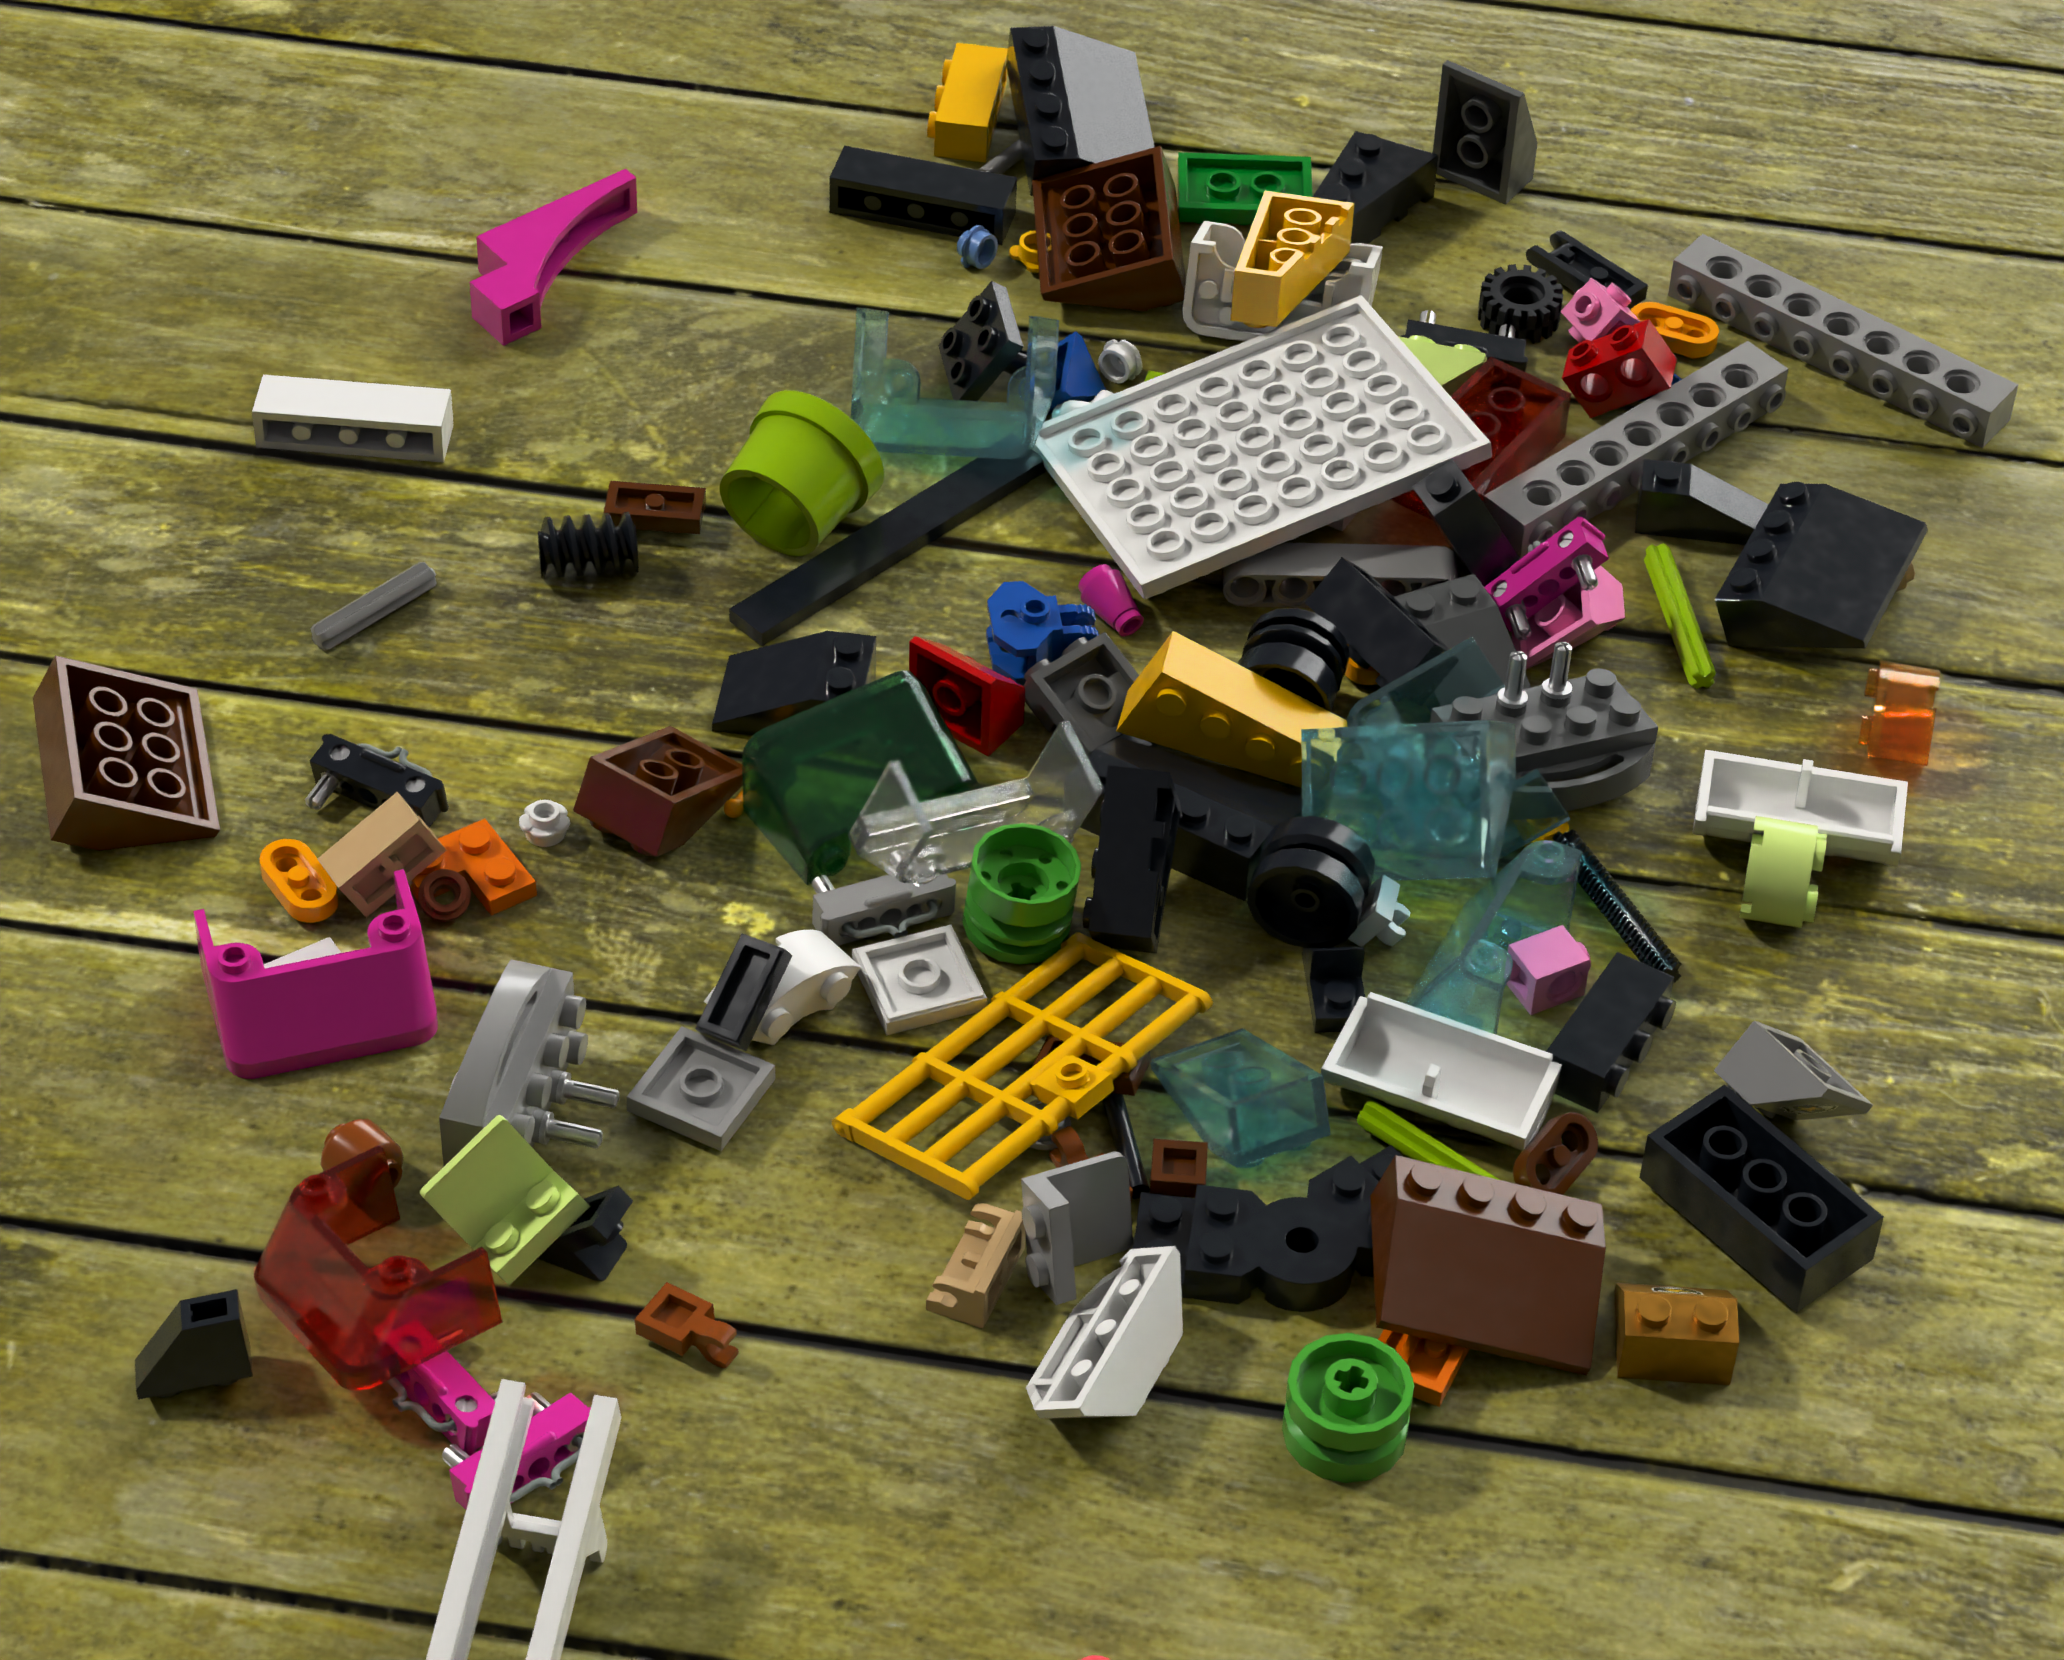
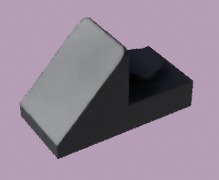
M1363 947L1302 948V960L1314 1033L1341 1032L1359 997H1365L1362 981L1365 956Z
M619 1185L584 1198L590 1207L537 1259L595 1281H604L627 1248L626 1240L619 1233L624 1225L621 1219L633 1200Z

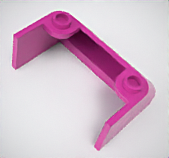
M404 869L394 871L397 910L380 914L371 921L368 927L369 948L264 968L261 954L249 944L229 943L213 946L204 909L193 911L201 970L225 1063L232 1074L240 1078L256 1079L412 1047L429 1041L436 1034L438 1029L437 1008L423 933Z

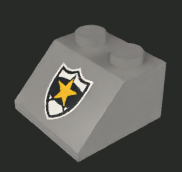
M1755 1020L1714 1069V1072L1728 1084L1727 1086L1750 1106H1754L1769 1118H1773L1778 1114L1798 1121L1865 1114L1873 1106L1869 1100L1801 1038Z

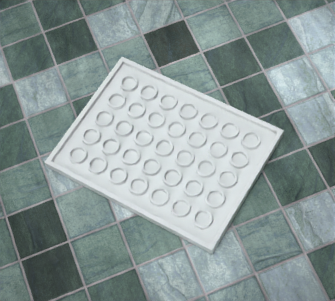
M1362 295L1025 429L1028 446L1040 455L1046 470L1144 600L1411 491L1414 484L1451 459L1462 470L1492 457L1491 442Z

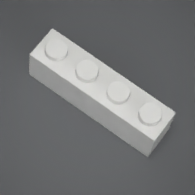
M263 375L252 409L256 448L444 462L453 429L451 389Z

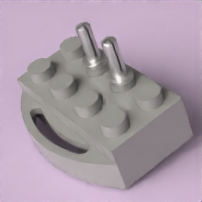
M512 959L509 961L490 997L461 1066L452 1081L449 1095L439 1117L443 1167L498 1115H502L532 1148L535 1142L547 1144L550 1138L592 1148L600 1146L603 1139L602 1130L554 1120V1113L549 1112L552 1102L563 1105L567 1099L613 1109L619 1102L618 1090L571 1080V1073L565 1072L569 1063L582 1064L588 1046V1035L576 1032V1029L581 1027L584 1019L586 998L574 995L573 972Z

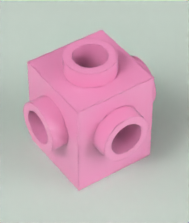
M1590 278L1560 311L1573 325L1568 332L1579 343L1584 340L1593 341L1611 334L1623 325H1634L1641 322L1627 307L1632 300L1614 283H1611L1606 288L1593 278Z

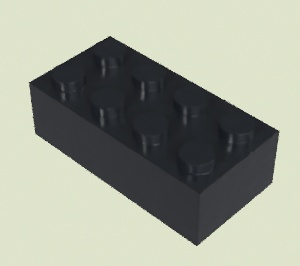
M1725 1084L1647 1135L1639 1178L1796 1313L1874 1259L1884 1216Z

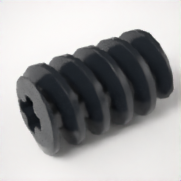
M629 512L622 513L618 526L614 525L609 513H604L598 528L595 527L590 514L583 515L579 529H576L570 515L563 517L560 530H556L551 517H544L541 530L538 531L541 579H545L549 564H553L559 578L565 576L568 563L573 564L578 576H584L588 562H592L597 575H603L607 561L612 562L617 574H623L626 561L631 559L635 571L639 572L636 526Z

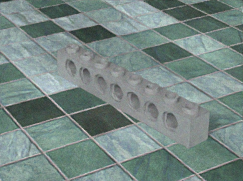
M1702 234L1673 260L1668 296L1981 448L2011 419L2018 384L1709 236Z
M1746 341L1671 385L1670 389L1654 395L1485 494L1483 502L1521 559L1528 554L1527 547L1533 545L1534 541H1539L1541 544L1577 517H1583L1588 521L1604 510L1612 509L1619 501L1638 491L1644 459L1685 463L1701 452L1711 450L1718 442L1731 434L1744 430L1756 419L1776 411L1782 405L1786 396L1785 385L1788 368L1749 341Z

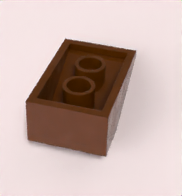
M668 726L591 756L573 811L590 820L591 826L605 833H614L630 842L635 851L643 855L657 857L683 846L750 779L752 769L678 729Z

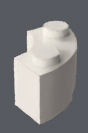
M799 930L776 938L778 947L786 949L793 956L752 1038L753 1041L775 1045L790 1027L800 1019L819 1010H833L837 1002L841 1001L848 994L852 980L861 966L822 931ZM715 987L713 988V990L710 992V994H709V995L707 996V998L705 999L704 1002H705L706 1004L708 1003V1001H709V999H710V997H711V995H712V993H713Z

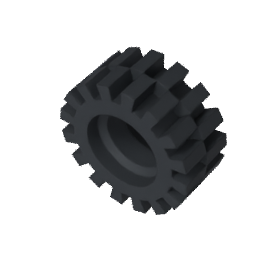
M1516 264L1508 265L1507 272L1502 267L1494 269V275L1488 273L1481 285L1478 320H1481V327L1483 330L1489 328V334L1499 335L1500 327L1507 324L1506 337H1508L1509 328L1512 325L1515 328L1514 338L1523 340L1530 338L1533 344L1540 343L1541 336L1547 340L1552 336V331L1556 332L1559 327L1563 301L1562 285L1557 284V278L1553 275L1545 278L1546 270L1539 268L1536 273L1531 272V265H1524L1523 270H1517Z

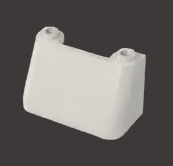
M1204 221L1191 241L1183 302V319L1187 327L1194 333L1217 338L1248 341L1360 295L1372 307L1383 246L1355 243L1350 245V253L1345 258L1362 260L1364 263L1352 261L1349 271L1343 277L1337 280L1326 281L1324 294L1307 295L1277 327L1252 328L1246 326L1243 322L1230 321L1234 273L1245 244V239L1242 233L1231 225Z

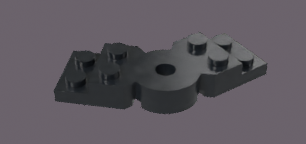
M1390 1145L1361 1163L1352 1156H1349L1310 1179L1307 1198H1284L1268 1205L1253 1191L1198 1184L1195 1198L1141 1192L1133 1249L1175 1246L1180 1253L1182 1298L1238 1305L1250 1298L1251 1290L1258 1287L1265 1293V1300L1284 1310L1309 1312L1329 1307L1348 1292L1355 1270L1361 1276L1374 1277L1370 1195L1394 1156L1402 1155Z

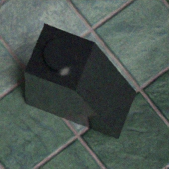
M1453 459L1412 486L1450 549L1455 552L1458 560L1469 575L1475 574L1484 587L1520 560L1484 502Z

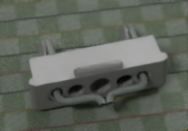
M910 853L900 854L896 858V865L900 872L837 889L833 887L826 875H821V879L817 876L812 882V887L817 893L813 895L812 924L816 930L822 931L837 946L884 933H891L895 938L905 936L908 933L906 928L954 913L956 880L948 878L938 861L918 866Z

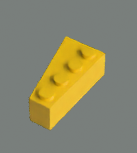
M1264 191L1235 268L1230 321L1243 322L1246 326L1252 328L1277 327L1350 253L1355 203Z
M1173 631L1128 689L1116 731L1316 792L1340 762L1349 721Z

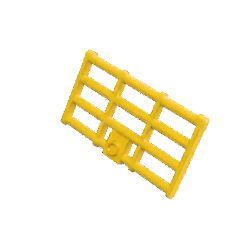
M1076 932L1061 944L1059 951L1007 991H1000L993 996L990 1004L926 1053L921 1052L912 1059V1064L853 1109L847 1108L832 1120V1126L841 1137L883 1156L966 1200H970L979 1193L981 1185L1044 1135L1050 1136L1058 1129V1124L1065 1118L1071 1116L1078 1120L1114 1091V1079L1123 1072L1129 1073L1137 1066L1139 1059L1198 1012L1204 1013L1210 1009L1213 1001L1206 991L1101 944L1080 932ZM1081 959L1099 966L1045 1009L1041 1010L1026 1003ZM1120 976L1137 984L1084 1027L1079 1028L1064 1021ZM1159 994L1176 1002L1121 1047L1103 1039ZM1006 1017L1024 1024L964 1072L947 1064ZM1050 1034L1064 1041L1005 1089L1000 1090L985 1083L1045 1035ZM1085 1053L1102 1062L1094 1066L1079 1057ZM930 1078L944 1085L941 1090L885 1133L868 1125L926 1079ZM1033 1095L1040 1102L1047 1104V1106L1040 1110L1024 1101ZM969 1097L983 1104L982 1107L926 1151L921 1152L907 1145L909 1141L964 1098ZM1004 1116L1023 1124L965 1171L960 1172L945 1164Z

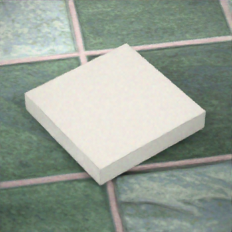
M952 925L852 949V959L861 966L858 971L859 978L886 1036L978 1013L987 1006V997Z

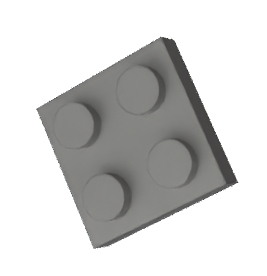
M681 1026L628 1094L627 1111L722 1151L775 1081V1065Z

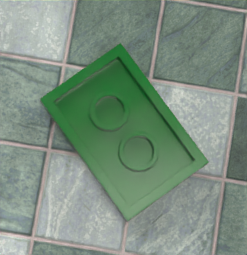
M1178 152L1179 222L1202 224L1204 221L1251 225L1264 191L1313 197L1311 157Z

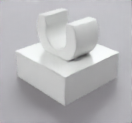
M1383 874L1371 885L1368 896L1364 899L1363 911L1357 929L1348 938L1349 940L1363 947L1374 936H1377L1383 943L1394 946L1406 935V931L1399 927V925L1410 917L1411 912L1403 904L1397 902L1400 884Z

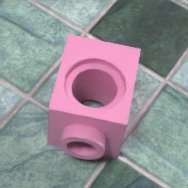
M1560 925L1509 944L1503 980L1528 1013L1533 1015L1585 994L1588 971L1591 968L1590 956L1585 946L1580 942H1576L1566 928Z

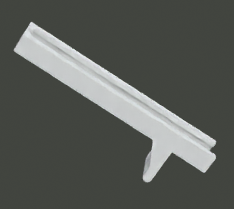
M501 1379L426 1660L468 1659L497 1546L501 1544L503 1537H508L510 1547L523 1549L525 1542L531 1541L533 1551L543 1552L546 1548L547 1553L553 1554L526 1660H560L586 1557L590 1556L591 1561L603 1563L606 1556L607 1537L600 1509V1501L621 1422L617 1398L594 1395L562 1521L512 1512L510 1497L535 1407V1401L532 1398L524 1397L525 1383Z

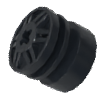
M1281 608L1261 615L1251 626L1248 639L1243 648L1242 658L1238 661V665L1332 713L1337 692L1340 690L1342 679L1347 669L1350 652L1346 638L1330 621L1317 613L1299 608Z

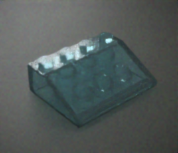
M1493 720L1301 729L1302 817L1316 816L1334 820L1355 831L1367 843L1374 857L1375 870L1372 882H1375L1383 874L1394 881L1496 878L1516 778L1515 724Z

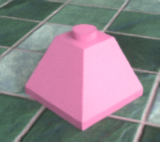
M1601 565L1594 570L1598 580V586L1596 588L1593 587L1594 590L1585 591L1582 589L1580 581H1578L1527 619L1532 632L1530 637L1526 636L1527 639L1518 640L1513 630L1511 631L1512 642L1516 651H1522L1528 656L1526 670L1552 658L1556 643L1567 642L1574 648L1589 641L1603 631L1613 628L1619 621L1625 618L1623 586Z

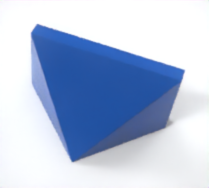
M1076 331L1042 353L1031 411L1037 418L1052 414L1053 409L1057 405L1063 404L1066 401H1092L1100 391L1106 390L1082 336Z

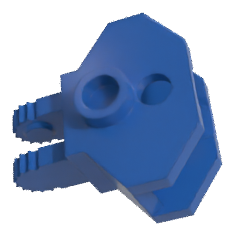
M1024 581L1003 582L987 600V610L991 625L986 629V639L992 670L1011 678L1020 685H1024L1026 682L1024 678L1025 673L1039 661L1048 659L1051 663L1062 657V652L1077 639L1085 637L1089 641L1099 635L1098 630L1092 627L1095 625L1096 618L1094 609H1091V606L1081 605V603L1080 605H1058L1056 595L1045 596ZM1001 648H1004L1010 653L1002 651Z

